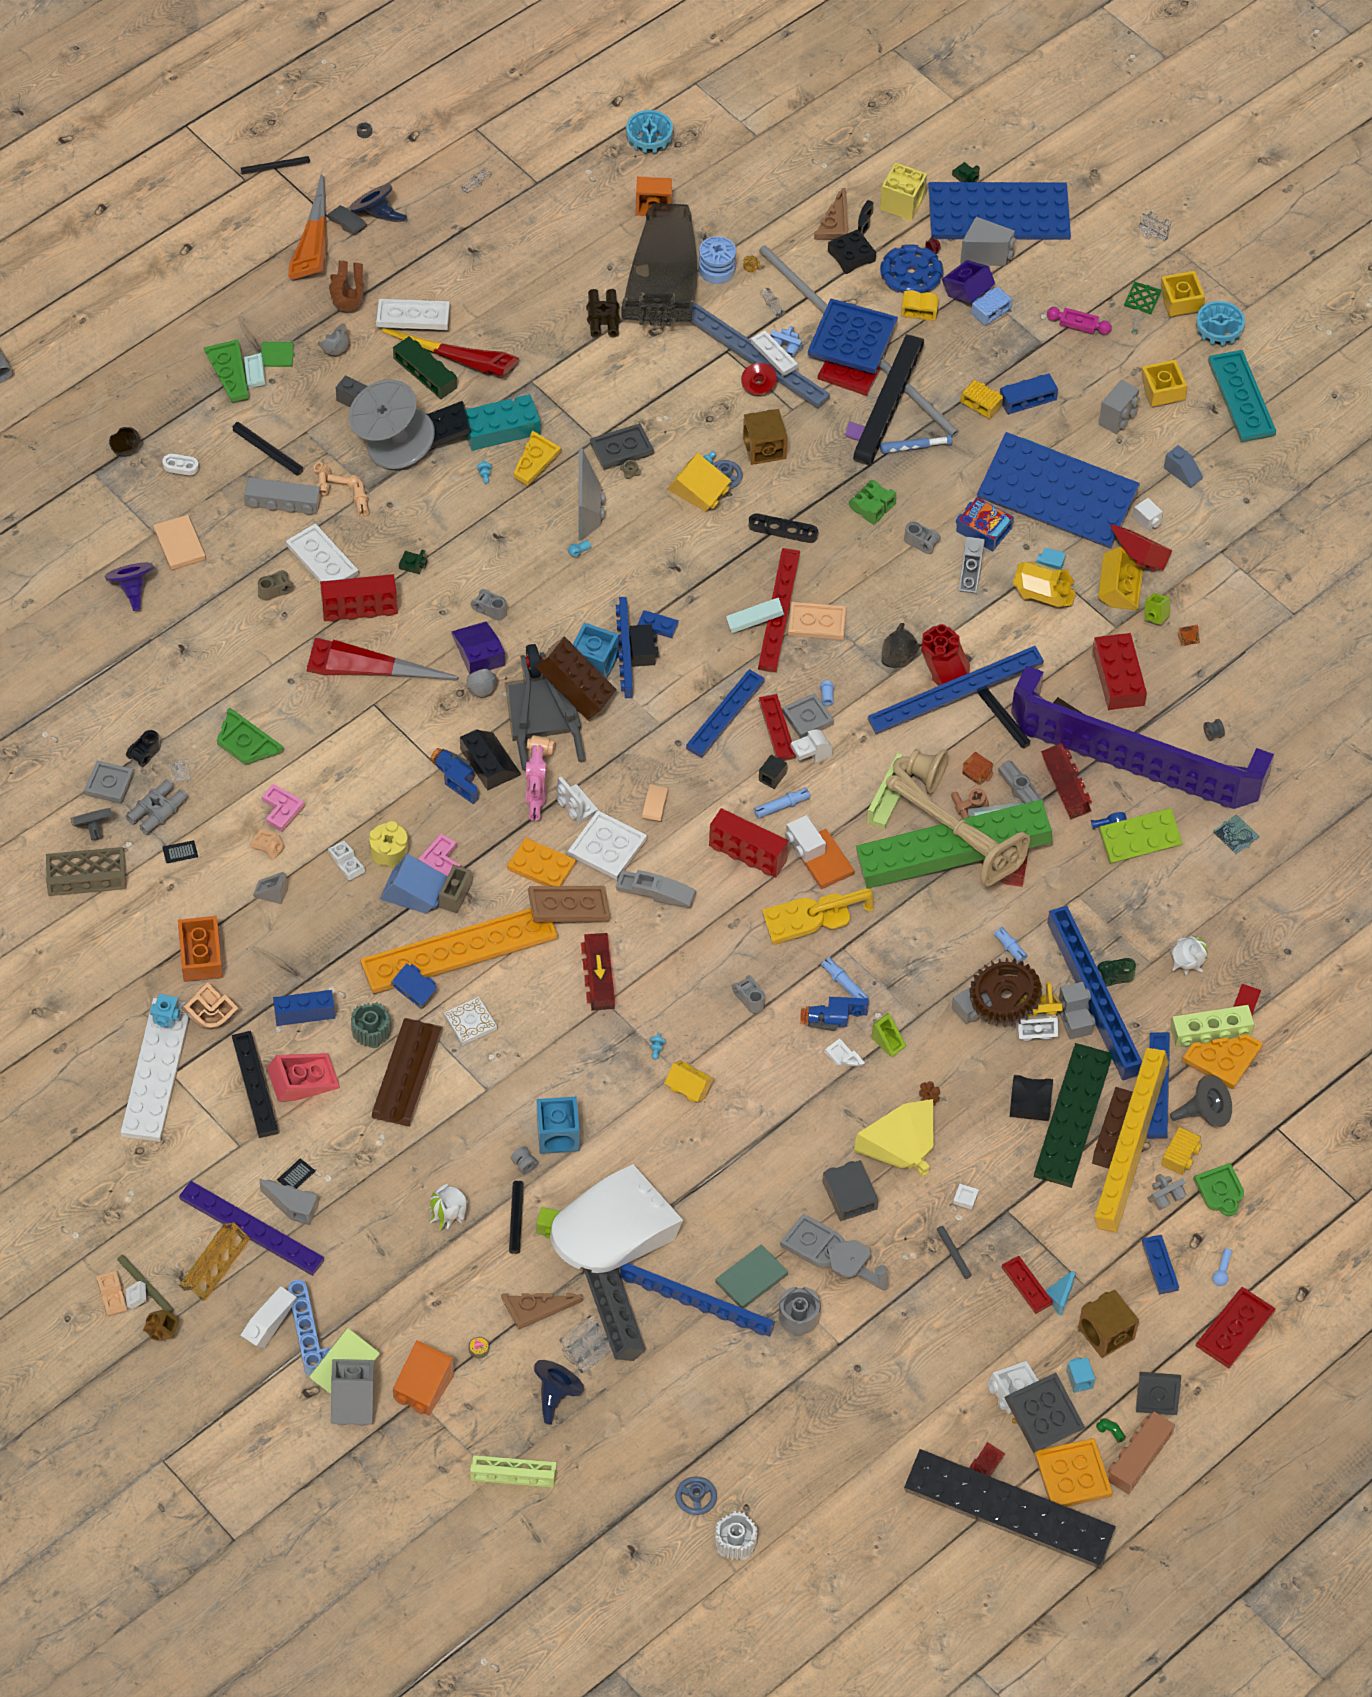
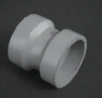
M526 1146L515 1150L510 1157L512 1162L518 1165V1169L523 1175L532 1172L538 1165V1161L530 1155V1151Z

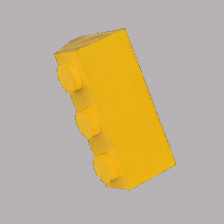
M1121 546L1103 554L1098 598L1109 607L1138 610L1143 567L1135 564L1136 560L1129 557Z

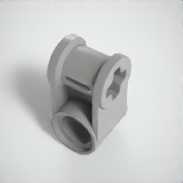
M912 521L906 525L904 541L926 554H930L935 543H938L941 539L936 531L918 522Z
M481 589L478 597L471 602V607L476 612L487 615L494 620H502L507 616L505 598L487 589Z
M750 975L746 976V979L740 983L732 984L734 994L742 1001L748 1011L754 1014L763 1011L764 992Z

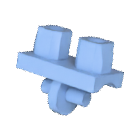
M790 326L788 330L782 328L781 333L772 330L770 336L780 346H787L785 351L791 357H795L798 350L802 351V340L798 339L799 334L794 332L795 328L793 326Z

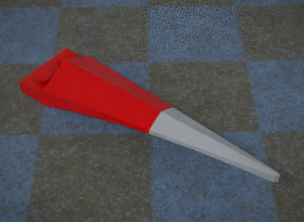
M315 638L307 665V672L321 675H395L458 680V676L334 639L329 641Z

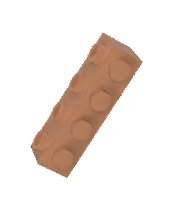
M1155 1411L1150 1417H1145L1141 1424L1142 1429L1139 1433L1137 1431L1134 1432L1130 1439L1131 1444L1128 1448L1124 1447L1119 1454L1120 1459L1117 1463L1113 1462L1107 1471L1109 1473V1483L1128 1495L1174 1432L1175 1424Z

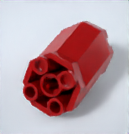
M944 624L933 626L922 635L921 651L931 671L932 681L938 686L970 673V664L959 642L960 636Z

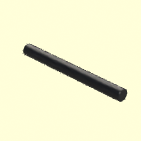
M309 156L241 167L240 170L241 174L310 163Z

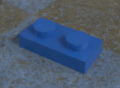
M643 610L637 625L652 624L653 632L656 631L658 635L673 638L679 620Z

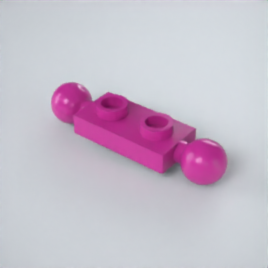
M1051 307L1047 310L1048 319L1051 321L1060 319L1059 325L1092 334H1094L1095 329H1098L1104 335L1110 333L1112 329L1109 321L1103 320L1098 322L1099 316L1069 308H1064L1063 313L1057 307Z

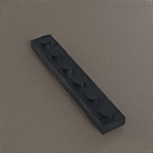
M251 1031L233 1034L232 1041L258 1137L278 1134L277 1124Z

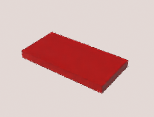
M1241 1287L1198 1340L1196 1347L1230 1369L1274 1314L1276 1308L1249 1290Z

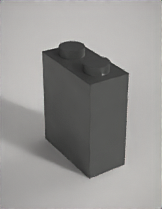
M861 1160L856 1162L850 1161L843 1166L832 1167L823 1172L822 1183L840 1222L878 1209L879 1199Z

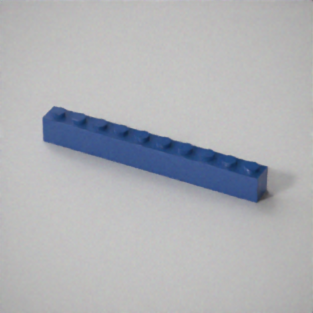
M1068 906L1050 910L1047 924L1075 982H1083L1085 988H1088L1090 991L1089 1012L1094 1016L1095 1024L1108 1051L1112 1055V1060L1121 1079L1126 1080L1138 1076L1142 1064L1140 1055Z

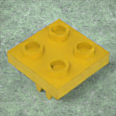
M1050 981L1046 982V995L1040 997L1041 1003H1037L1038 1009H1033L1034 1014H1027V1016H1036L1038 1013L1043 1012L1047 1015L1057 1014V1011H1063L1062 1002L1056 994L1052 995ZM1023 997L1017 1005L1019 1006L1027 997Z

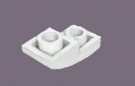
M345 841L328 848L332 859L348 881L365 873L364 866L358 861L354 851Z

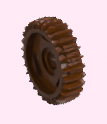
M999 958L996 964L991 960V966L989 967L984 964V971L978 969L979 975H974V981H971L969 992L972 1007L978 1016L981 1015L982 1020L987 1019L989 1024L994 1021L996 1026L1002 1022L1004 1027L1006 1023L1010 1022L1011 1026H1013L1014 1021L1021 1024V1018L1028 1020L1027 1014L1033 1015V1009H1038L1037 1003H1041L1042 985L1038 974H1036L1034 969L1030 968L1029 964L1024 966L1022 960L1017 964L1015 958L1012 962H1009L1008 958H1006L1005 962H1002ZM1006 974H1012V975H1017V976H1004V975H1006ZM1004 991L1012 993L1009 998L1001 997ZM983 993L988 994L992 1006L989 1007L984 1003L981 996ZM1025 995H1028L1023 1003L1015 1007Z

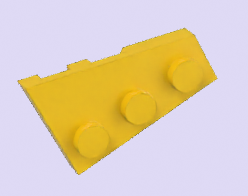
M532 430L529 442L526 444L524 453L519 459L513 477L528 486L561 453V447Z

